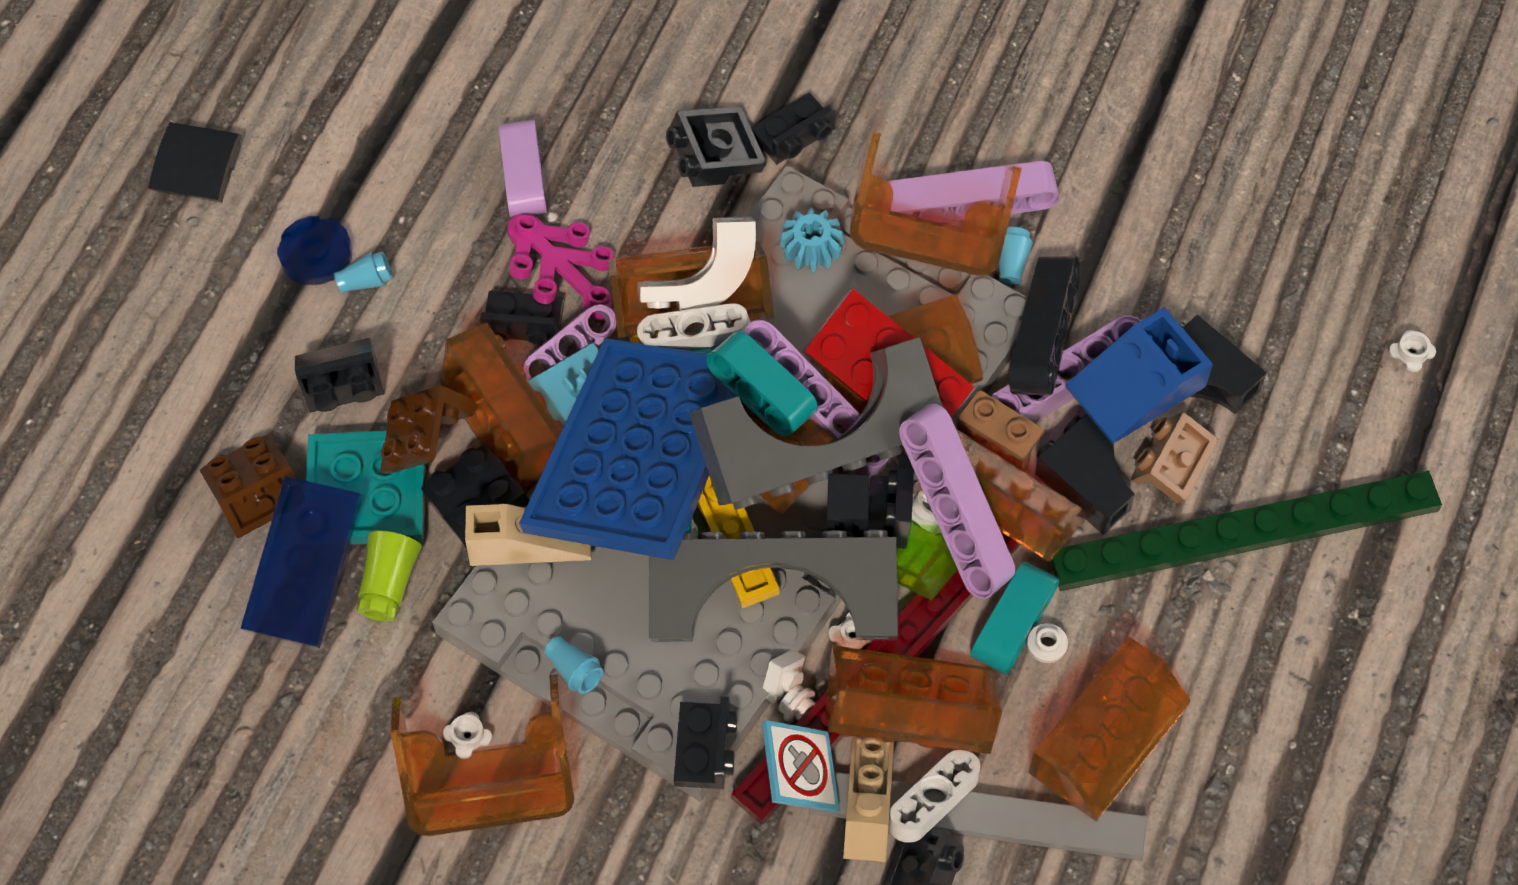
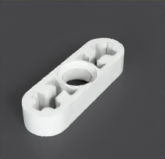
M732 303L647 316L639 323L637 335L641 344L691 350L719 346L734 332H744L751 322L746 309L739 304ZM737 319V321H735L734 327L728 328V326H730L731 320ZM716 321V323L714 324L716 330L714 331L711 322ZM699 322L704 324L703 330L696 335L684 333L685 329L692 323ZM674 327H675L676 332H677V334H678L677 336H673V335H672V334H675V332H674V330H673ZM662 330L658 333L657 338H651L655 335V331Z
M966 750L951 751L894 803L889 817V831L892 836L902 842H915L930 831L977 785L980 773V761L977 756ZM965 768L968 770V773L961 770ZM954 769L957 770V771H961V772H959V773L954 777V780H953V783H952L951 780H952V778H953V771H954ZM930 789H937L943 792L946 798L940 802H932L926 799L923 793ZM916 814L915 823L913 821H908L905 824L901 822V818L907 821Z

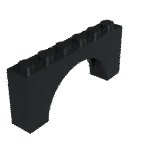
M1198 314L1187 324L1185 322L1179 323L1213 363L1206 387L1190 397L1215 402L1236 414L1261 391L1267 372ZM1086 414L1082 418L1080 416L1074 417L1065 427L1064 434L1056 442L1049 440L1041 447L1036 455L1038 461L1035 475L1104 535L1131 510L1135 493L1126 485L1118 471L1114 457V444L1112 445L1089 415Z

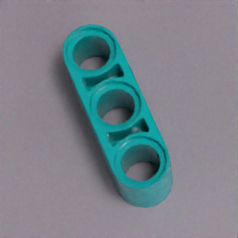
M742 331L734 332L707 355V365L713 375L735 396H739V399L778 435L789 437L817 412V401L811 392L748 334Z
M1023 561L979 634L970 657L1007 676L1025 647L1029 633L1037 626L1053 598L1060 578Z

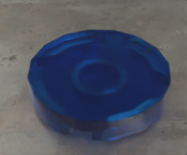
M308 216L295 221L284 230L279 247H277V255L283 271L293 281L304 285H321L335 280L334 273L343 270L349 265L352 260L353 247L347 230L337 220L331 218L329 220L320 219L319 216Z

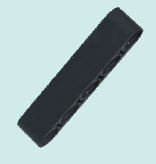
M1077 256L1038 257L1009 367V387L1013 395L1053 394L1080 284V262Z

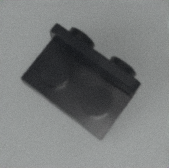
M808 92L754 125L751 129L757 143L774 163L778 165L787 158H795L805 147L816 140L821 141L827 138L835 129V109L831 105L823 108L814 96Z
M489 291L485 312H482L480 315L483 337H489L500 342L512 339L542 345L561 328L564 309L563 297L555 296L553 302L542 304L534 299L533 294Z
M902 454L898 455L896 470H888V477L873 475L870 478L867 531H887L888 537H896V548L907 549L912 523L914 469L908 455Z
M721 696L720 704L680 702L674 786L724 789L725 775L733 776L735 750H727L728 735L736 736L738 711L730 710L729 697Z
M935 827L918 841H898L882 885H952L956 872L963 865L964 847L949 830Z

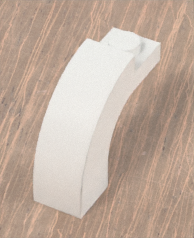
M752 217L713 218V248L705 266L695 275L686 279L637 281L640 302H647L648 308L670 307V302L676 301V311L717 306L725 301L741 285L750 269L755 251L756 221Z

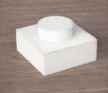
M790 650L769 662L763 684V689L769 693L766 698L767 700L775 703L784 698L794 686H801L803 681L802 668L806 656Z

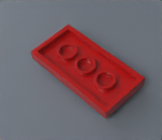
M850 289L802 352L867 403L873 384V366L870 353L915 338L856 290ZM923 345L942 407L952 418L975 387Z

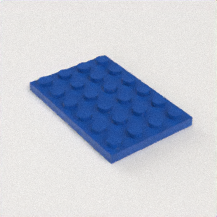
M604 338L519 522L522 532L674 560L709 477L689 412L737 397L710 371L706 361L708 354Z

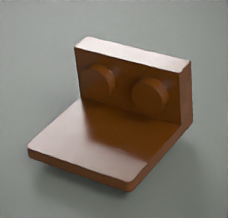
M441 385L392 400L387 413L388 425L385 442L381 449L382 461L380 472L388 475L433 462L436 456L440 426L456 424L458 420L474 416L477 401Z
M269 434L248 440L241 448L228 455H220L213 458L206 466L200 469V473L220 505L237 539L305 504V495L289 463Z

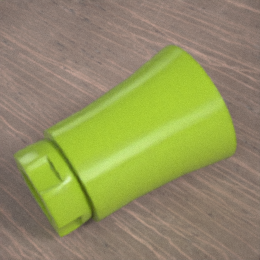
M372 531L368 533L367 555L358 593L360 598L356 610L358 614L379 622L395 621L397 609L401 607L412 569L422 550V545L418 541L405 535L388 531Z

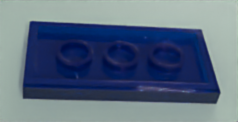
M284 477L240 629L320 649L363 498L360 493L292 477Z

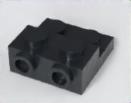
M742 106L677 111L670 127L666 131V141L669 148H676L680 157L678 161L679 173L682 177L689 178L692 187L723 185L730 175L762 173L767 164Z
M485 443L477 449L469 448L465 450L457 463L446 471L439 470L431 474L427 484L421 488L432 507L466 549V506L509 504L524 508L530 501L524 490L510 476L502 462Z

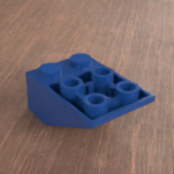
M1163 307L1132 326L1066 383L1065 387L1113 445L1206 387L1213 363L1168 310Z

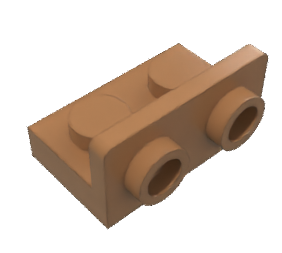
M978 391L959 415L956 431L963 444L1020 479L1029 467L1031 451L1043 436L1044 429L985 392Z
M1182 412L1170 418L1164 417L1155 425L1151 433L1154 438L1149 447L1143 450L1136 459L1135 467L1137 469L1131 478L1137 485L1149 481L1177 504L1186 501L1219 440L1185 412Z

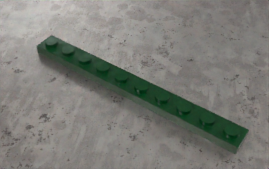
M1428 470L1050 550L1049 558L1054 575L1060 578L1059 591H1065L1439 512L1442 503Z

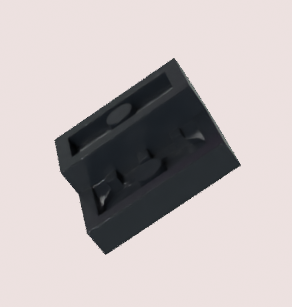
M170 122L161 140L148 188L156 192L223 203L229 170H234L241 135Z

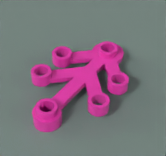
M519 214L510 219L507 233L511 242L516 246L515 255L510 260V275L519 280L530 277L533 261L529 257L531 248H534L542 256L539 279L535 282L533 297L537 302L549 304L554 301L557 285L554 282L556 270L583 297L581 304L582 312L594 305H604L611 309L613 299L609 291L602 286H593L572 264L593 267L598 271H607L613 264V251L606 246L595 247L592 252L554 247L548 241L568 242L576 248L584 247L588 244L590 229L587 225L576 222L568 228L543 225L539 218L530 214ZM598 257H603L607 260H600ZM521 265L526 268H518L516 266ZM545 289V290H548V291H550V292L545 293V292H542V291H540V290ZM592 313L589 316V319L596 321L605 319L599 313Z

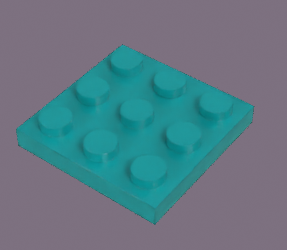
M386 431L308 434L304 542L306 547L367 544L368 533L372 531L394 532L416 541H424L425 495L421 488L426 483V464L388 475L380 472L382 461L381 449L385 442Z

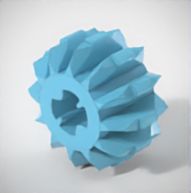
M812 207L808 210L807 215H803L796 210L793 220H785L783 233L780 236V246L784 249L786 262L795 261L797 270L807 265L812 273L817 269V265H821L828 270L831 266V260H839L842 252L841 247L844 245L843 231H840L838 218L829 219L827 209L819 215L815 214Z

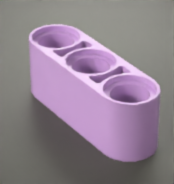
M535 120L498 124L510 218L519 214L534 215L547 213Z
M594 305L581 312L521 362L519 376L522 382L530 387L527 381L532 379L529 374V366L532 361H542L548 370L568 358L559 351L558 344L563 336H568L575 340L577 344L576 352L592 343L596 347L601 344L604 338H608L615 331L617 319L614 312L604 305ZM592 313H599L605 318L606 327L602 333H595L590 329L588 319Z

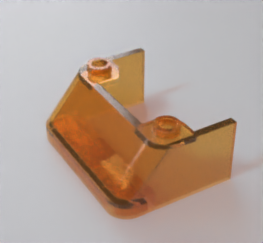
M873 132L870 134L855 192L850 223L852 241L863 249L975 276H984L993 272L1000 261L1022 168L1013 166L1006 169L998 205L985 202L974 204L967 210L962 228L890 211L893 200L891 185L884 178L871 175L881 133Z
M758 241L755 242L754 257L746 277L736 291L719 304L734 303L743 306L750 320L762 318V312L766 319L774 318L767 255ZM713 245L624 256L609 260L608 265L618 338L626 337V335H637L639 323L647 316L676 311V301L670 302V307L648 308L647 302L641 303L638 298L637 281L681 280L691 277L705 266L711 255Z
M558 674L549 675L552 712L537 714L528 721L525 728L527 744L472 752V756L467 759L459 758L457 755L446 756L441 738L431 731L407 732L401 697L392 698L390 732L407 820L414 832L423 836H434L556 818L570 811L574 804V789Z

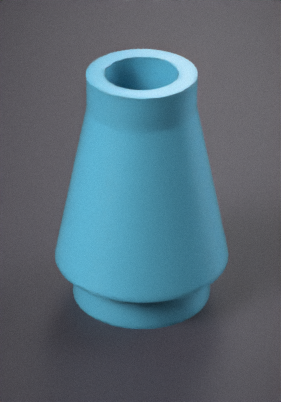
M1005 227L1000 230V236L996 238L1000 272L999 281L1003 284L1019 285L1022 282V274L1033 241L1030 239V232L1024 228Z
M371 251L343 270L334 273L337 286L342 294L349 291L386 286L387 281L393 280L389 262L383 251L376 254Z
M561 636L553 638L546 645L544 655L550 659L571 691L586 694L598 685L603 676V669L600 667V662L597 658L568 643Z

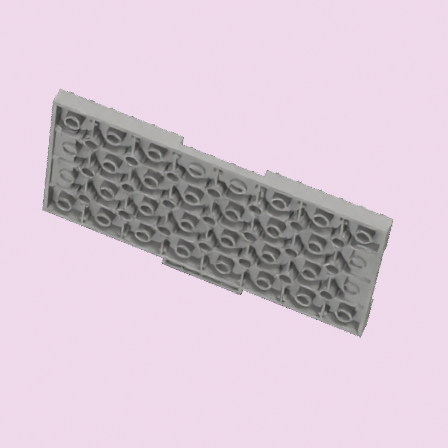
M786 166L747 216L752 217L756 221L754 257L741 285L719 305L739 304L746 309L751 323L763 320L772 324L860 415L867 403L802 352L850 289L856 290L914 338L920 337L922 345L975 387L951 418L956 430L959 415L976 393L983 391L987 394L1012 359L1028 297L977 269L971 275L849 208V199L795 169ZM810 207L813 208L817 215L827 209L829 219L838 218L840 231H843L844 245L841 247L842 252L839 260H831V266L828 270L821 265H817L814 273L811 272L807 265L797 270L795 261L786 262L784 249L780 246V236L783 233L785 220H793L796 210L803 215H807ZM630 309L607 339L630 342L629 338L637 335L638 325L645 317ZM737 319L731 320L730 326H728V328L734 327L735 321H737ZM715 321V322H711V325H712L714 331L716 330V328H715V326H714V324L716 323V321ZM699 322L692 323L685 329L684 333L695 335L697 330L704 328V324ZM674 327L673 330H674L675 334H672V335H673V336H677L678 334H677L676 329H675V327ZM755 340L760 346L764 347L761 342ZM741 401L748 416L768 435L793 445H821L806 429L801 427L789 437L778 435ZM547 414L541 422L542 428L559 438L561 432L549 414ZM833 423V427L838 433L843 434L846 432L842 425ZM902 445V455H907L905 448ZM898 455L890 457L876 476L888 477L889 469L896 470ZM872 456L865 458L867 462L874 463ZM840 466L829 471L830 474H838L844 470ZM914 471L913 487H914V485H915V484L917 483V481H918V478H917V476H916L915 471ZM806 478L793 482L795 490L775 497L771 496L770 491L756 495L758 503L744 507L754 531L764 532L765 538H781V532L802 531L806 532V538H822V532L826 531L828 479L808 485ZM697 504L692 517L694 524L698 527L697 539H700V533L709 532ZM591 545V560L475 566L432 623L438 636L674 785L680 702L720 704L721 696L729 697L730 710H737L738 717L736 736L728 735L727 750H735L736 753L771 703L766 699L769 693L763 689L769 662L790 650L804 655L842 599L824 582L813 576L791 569L771 568L779 586L780 595L742 609L729 580L719 587L703 605L695 623L693 642H652L649 639V556ZM561 636L568 643L599 660L600 667L603 669V676L593 690L586 694H580L578 691H571L567 687L550 659L544 655L546 645L553 638ZM677 787L699 802L703 800L710 788Z

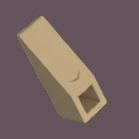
M509 504L466 506L465 541L470 566L591 560V545L523 533L519 522L526 508Z
M853 736L843 859L886 862L894 739Z

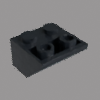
M370 338L295 356L296 378L310 413L315 411H331L337 408V406L352 402H368L376 396L385 394Z

